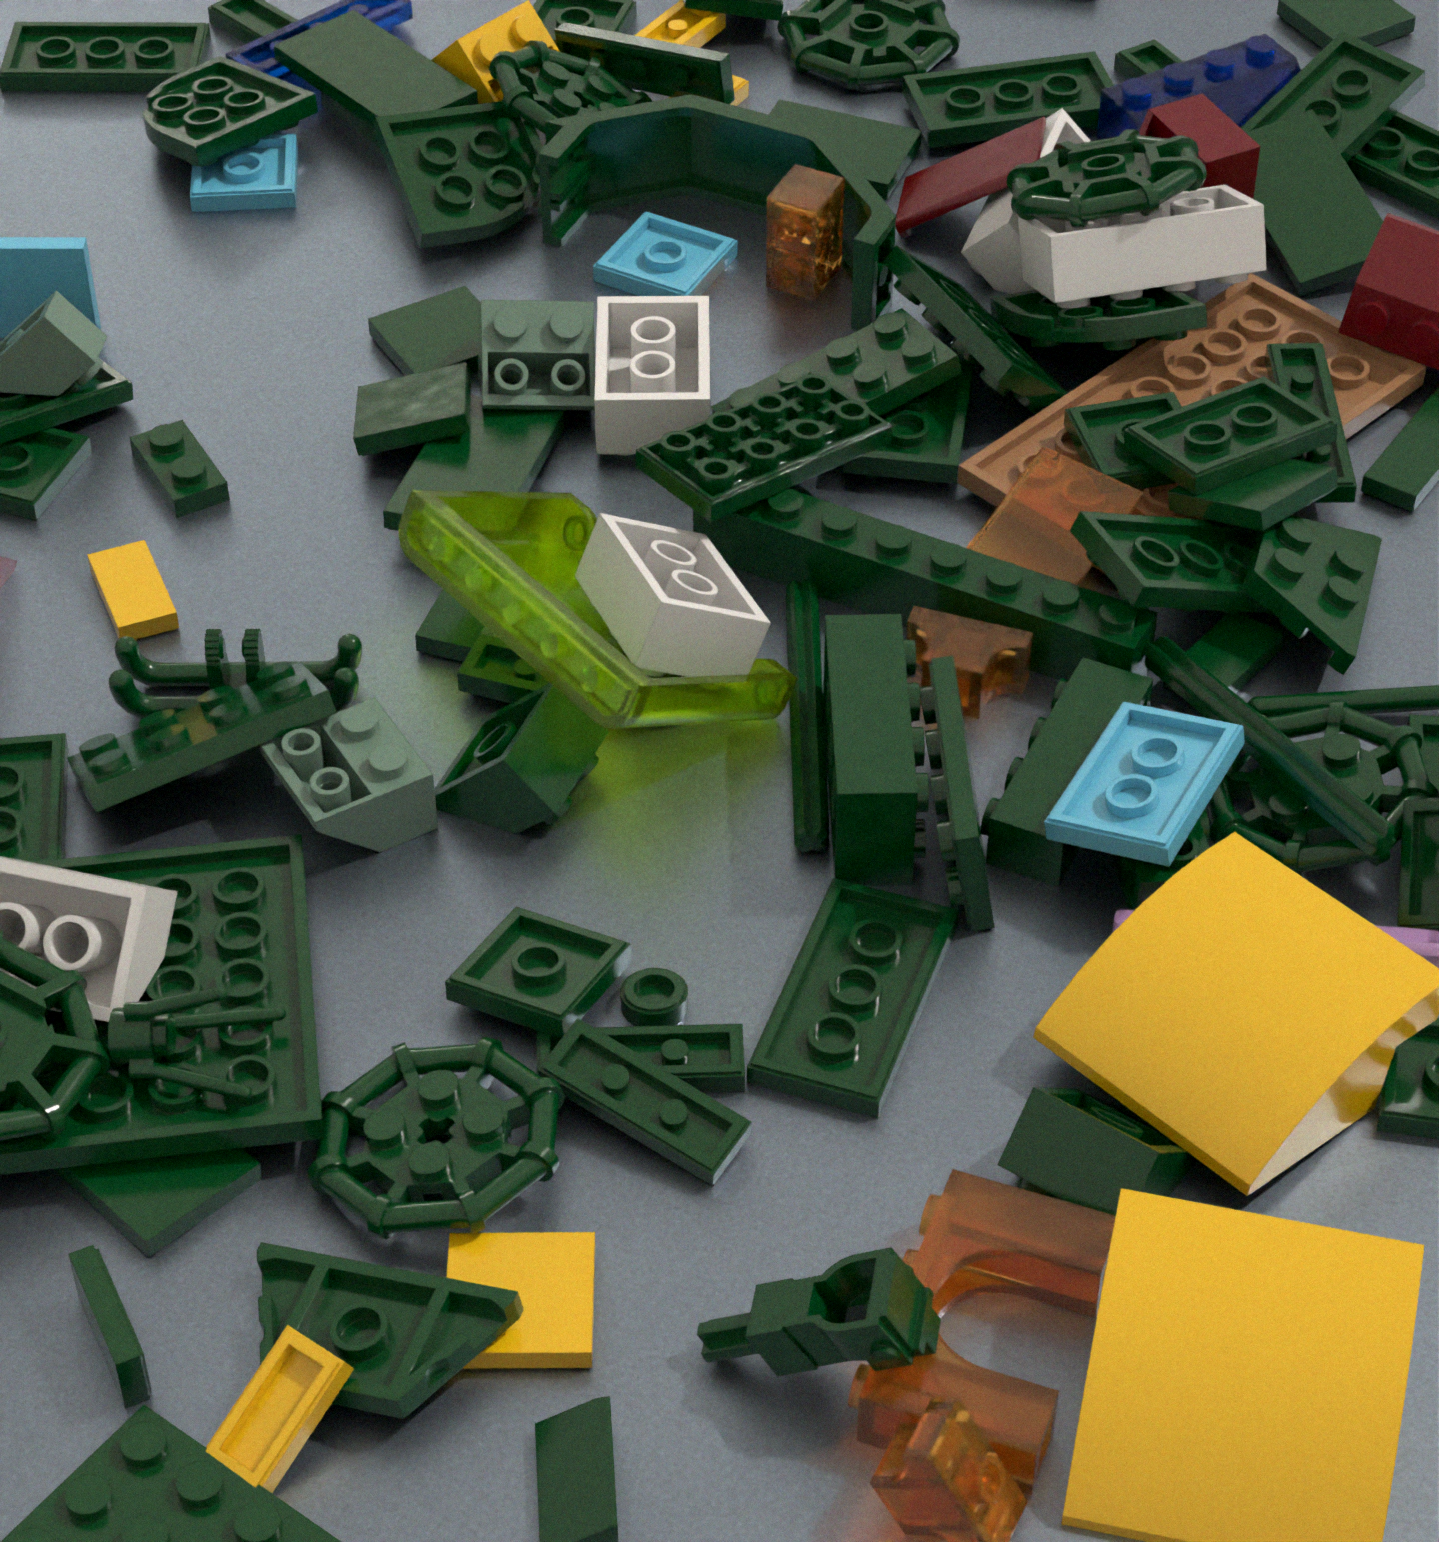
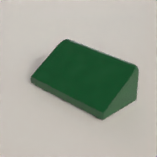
M610 1396L592 1399L535 1423L540 1542H618Z

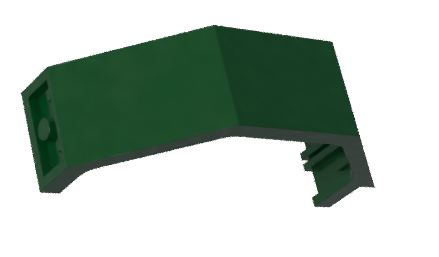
M692 94L545 121L546 144L540 148L535 163L536 173L540 175L541 197L537 212L539 219L542 220L544 243L562 247L592 213L599 210L677 196H695L810 229L852 278L851 329L858 331L870 325L878 317L886 314L892 306L894 274L883 261L895 247L896 215L825 129Z

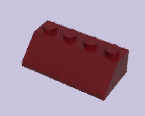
M1390 213L1386 215L1355 282L1338 333L1439 370V231Z

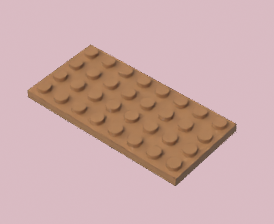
M1250 273L1246 281L1233 284L1204 303L1207 311V327L1187 330L1188 336L1180 340L1160 341L1153 337L961 463L958 467L957 483L1105 573L1087 558L1086 550L1069 531L1080 511L1188 519L1200 518L1177 514L1169 510L1167 492L1178 486L1179 484L1177 483L1100 496L1064 427L1065 409L1174 392L1183 407L1263 376L1269 379L1265 364L1267 344L1321 343L1324 347L1345 438L1348 439L1421 387L1424 383L1426 366L1338 333L1342 321Z

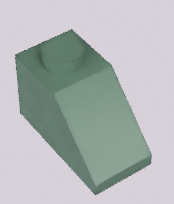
M56 290L0 341V392L59 396L74 382L80 386L85 385L93 378L103 364V360L99 358L107 335Z

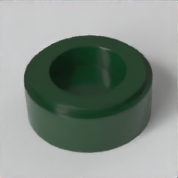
M646 968L628 976L621 985L622 1014L633 1026L677 1025L685 1017L688 1010L687 984L680 975L667 969Z

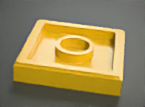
M595 1232L449 1233L446 1278L518 1291L524 1308L519 1320L462 1369L592 1368Z

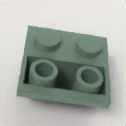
M481 299L478 319V378L482 409L595 410L593 301Z
M375 697L259 745L260 753L316 832L383 852L438 829L433 773Z

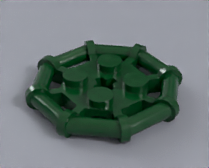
M806 0L795 10L784 12L781 16V21H778L777 25L779 34L786 40L790 50V64L793 68L801 73L811 71L848 85V90L859 91L860 86L902 82L905 75L927 73L943 58L955 55L960 44V36L951 28L945 15L946 8L942 0ZM805 34L817 35L818 37L806 40ZM917 46L926 47L919 54L913 51Z
M530 40L525 44L524 48L514 52L500 51L494 55L490 62V74L499 83L504 96L502 107L510 116L523 118L543 134H545V121L652 102L645 92H635L599 66L601 60L593 56L590 60L549 49L543 41Z
M1136 129L1124 130L1118 137L1074 144L1067 140L1056 143L1053 152L1032 163L1016 165L1009 172L1006 184L1013 194L1011 199L1012 211L1018 217L1025 220L1044 217L1070 221L1071 226L1075 228L1086 227L1090 220L1140 212L1143 216L1155 214L1159 211L1160 204L1183 191L1191 192L1201 187L1206 179L1207 171L1202 161L1197 159L1199 149L1193 139L1184 135L1168 139L1139 135Z
M1332 700L1330 706L1271 717H1266L1260 713L1289 739L1325 733L1324 737L1294 743L1380 815L1383 812L1388 813L1385 819L1395 827L1393 837H1395L1396 843L1402 838L1404 800L1439 798L1438 789L1430 783L1420 751L1423 741L1422 737L1410 726L1395 727L1348 708L1345 700ZM1358 739L1377 746V748L1371 751L1361 748ZM1243 749L1238 753L1207 804L1212 823L1210 839L1214 844L1236 832L1300 876L1304 872L1367 861L1378 866L1390 859V850H1385L1379 857H1369L1261 764L1258 763V766L1252 772L1239 771L1252 758ZM1398 767L1403 785H1384L1381 775ZM1232 798L1250 799L1253 809L1240 815L1238 812H1235ZM1273 829L1287 834V844L1272 838Z
M0 931V968L37 987L34 989L0 971V1105L7 1098L15 1097L24 1107L22 1109L0 1112V1141L40 1135L48 1140L65 1130L66 1117L95 1077L108 1071L111 1056L108 1046L101 1042L84 991L87 987V981L77 970L66 972L4 939L3 931ZM53 1007L56 1010H61L69 1036L56 1034L52 1023L49 1027L47 1026L45 1020L46 1011ZM48 1061L67 1064L68 1068L48 1094L37 1082L36 1077Z
M483 1037L477 1044L408 1048L406 1043L403 1042L392 1046V1054L343 1090L340 1092L331 1091L325 1095L322 1100L324 1139L318 1140L316 1159L308 1169V1179L314 1191L321 1195H330L367 1225L371 1236L387 1240L394 1233L463 1228H468L471 1234H475L486 1229V1220L537 1181L545 1182L550 1180L559 1167V1159L555 1154L558 1110L564 1103L565 1095L558 1081L553 1078H542L504 1051L502 1042L498 1039ZM460 1072H467L464 1078L459 1079L455 1074ZM497 1079L519 1096L502 1101L487 1089L493 1080ZM403 1082L405 1088L377 1109L366 1108L398 1083ZM529 1124L527 1142H524L522 1146L508 1143V1137H512L513 1129ZM348 1133L366 1137L364 1152L346 1158L345 1151ZM438 1135H450L451 1139L445 1144L436 1140L425 1143L428 1139ZM373 1180L388 1191V1194L377 1196L363 1184ZM423 1194H442L443 1200L424 1201Z

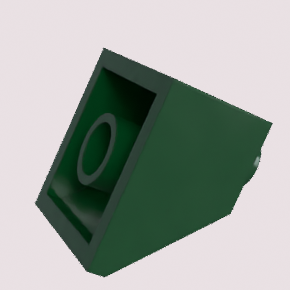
M557 678L480 721L435 787L436 809L516 834L540 822L548 826L557 821L571 806L573 799L569 796V793L575 784L584 779L597 765L599 757L595 753L609 733V730Z
M1033 1087L997 1165L1018 1176L1014 1186L1022 1192L1051 1204L1058 1197L1079 1208L1076 1216L1079 1222L1099 1233L1112 1237L1121 1188L1169 1197L1194 1165L1196 1158L1157 1129L1080 1089Z

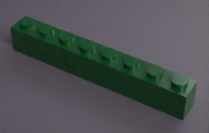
M785 489L713 522H709L693 510V532L706 534L730 567L785 586L794 579L801 583L809 579L818 586V597L866 614H901L902 626L1057 680L1061 678L1070 680L1082 657L1142 676H1146L1149 671L1144 663L1146 656L1143 654L1147 643H1154L1158 612L1135 608L1124 600H1119L1071 582L1063 581L1014 563L877 519L793 489Z

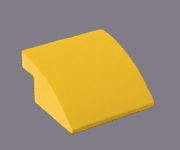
M1234 832L1204 851L1175 873L1106 939L1048 1009L1036 1026L1033 1038L1248 1196L1375 1109L1396 1046L1438 1018L1439 968Z
M1121 1188L1094 1330L1061 1524L1145 1542H1382L1408 1379L1424 1245Z

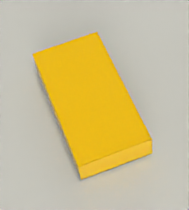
M145 540L87 554L91 574L118 638L130 636L137 640L179 628L176 609Z
M287 1325L206 1446V1452L255 1488L261 1485L273 1493L354 1368Z

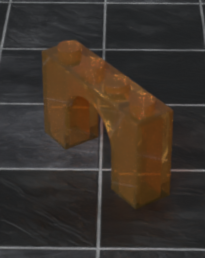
M952 1169L942 1196L931 1193L927 1199L919 1227V1235L924 1237L919 1251L908 1248L903 1261L913 1268L915 1276L924 1287H930L933 1291L932 1308L940 1319L947 1311L960 1302L976 1296L995 1293L1018 1295L1095 1318L1099 1308L1116 1216ZM939 1334L936 1354L914 1357L913 1364L910 1366L874 1371L870 1365L860 1363L851 1385L848 1406L858 1410V1442L1032 1496L1054 1435L1059 1390L975 1365L953 1351Z

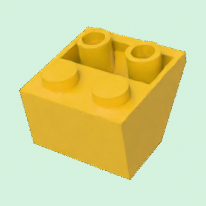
M527 0L457 39L431 61L476 89L478 104L499 102L504 97L499 83L493 79L489 70L490 62L495 54L500 51H517L524 48L525 44L530 40L543 41L549 49L559 51L530 1Z

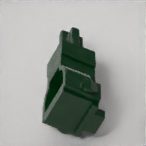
M890 1247L848 1256L833 1264L822 1275L797 1280L789 1278L758 1284L755 1288L752 1307L749 1313L699 1323L697 1336L703 1342L701 1355L708 1363L759 1354L777 1377L818 1370V1367L865 1360L874 1371L910 1366L913 1364L914 1357L936 1354L941 1319L932 1308L933 1291L930 1287H924L915 1276L913 1268L904 1263L893 1248Z

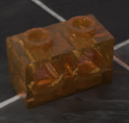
M795 164L767 197L766 287L815 301L842 267L843 177Z

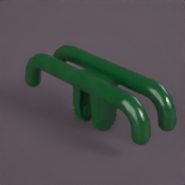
M221 629L206 630L204 639L206 662H153L141 654L137 640L130 636H123L116 641L114 647L116 658L122 669L116 670L110 675L109 689L115 702L127 713L143 719L161 710L173 709L175 713L199 704L197 700L199 696L147 695L136 688L133 679L145 685L157 687H209L211 690L220 686L232 685L236 689L256 681V674L265 667L284 661L265 662L260 629L245 630L242 639V655L245 662H229L225 639ZM350 633L343 635L339 639L337 655L330 660L290 661L292 665L301 662L323 685L334 684V688L329 693L336 712L349 708L356 700L358 694L359 678L355 670L361 662L362 643L359 637Z

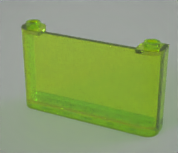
M411 490L399 524V541L407 558L600 727L619 729L771 720L778 717L786 708L798 678L777 661L770 658H755L749 674L693 677L665 673L662 677L649 676L629 660L617 640L610 634L608 626L596 608L591 605L590 599L575 578L597 518L593 511L572 493Z

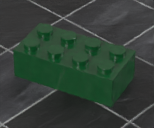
M901 614L825 615L823 705L834 878L864 886L912 885L914 858L926 857L925 819H916L917 812H928L929 781L928 773H916L915 768L917 766H924L923 727H912L911 725L913 721L920 720L919 683L907 682V678H915L916 646L915 640L903 639Z

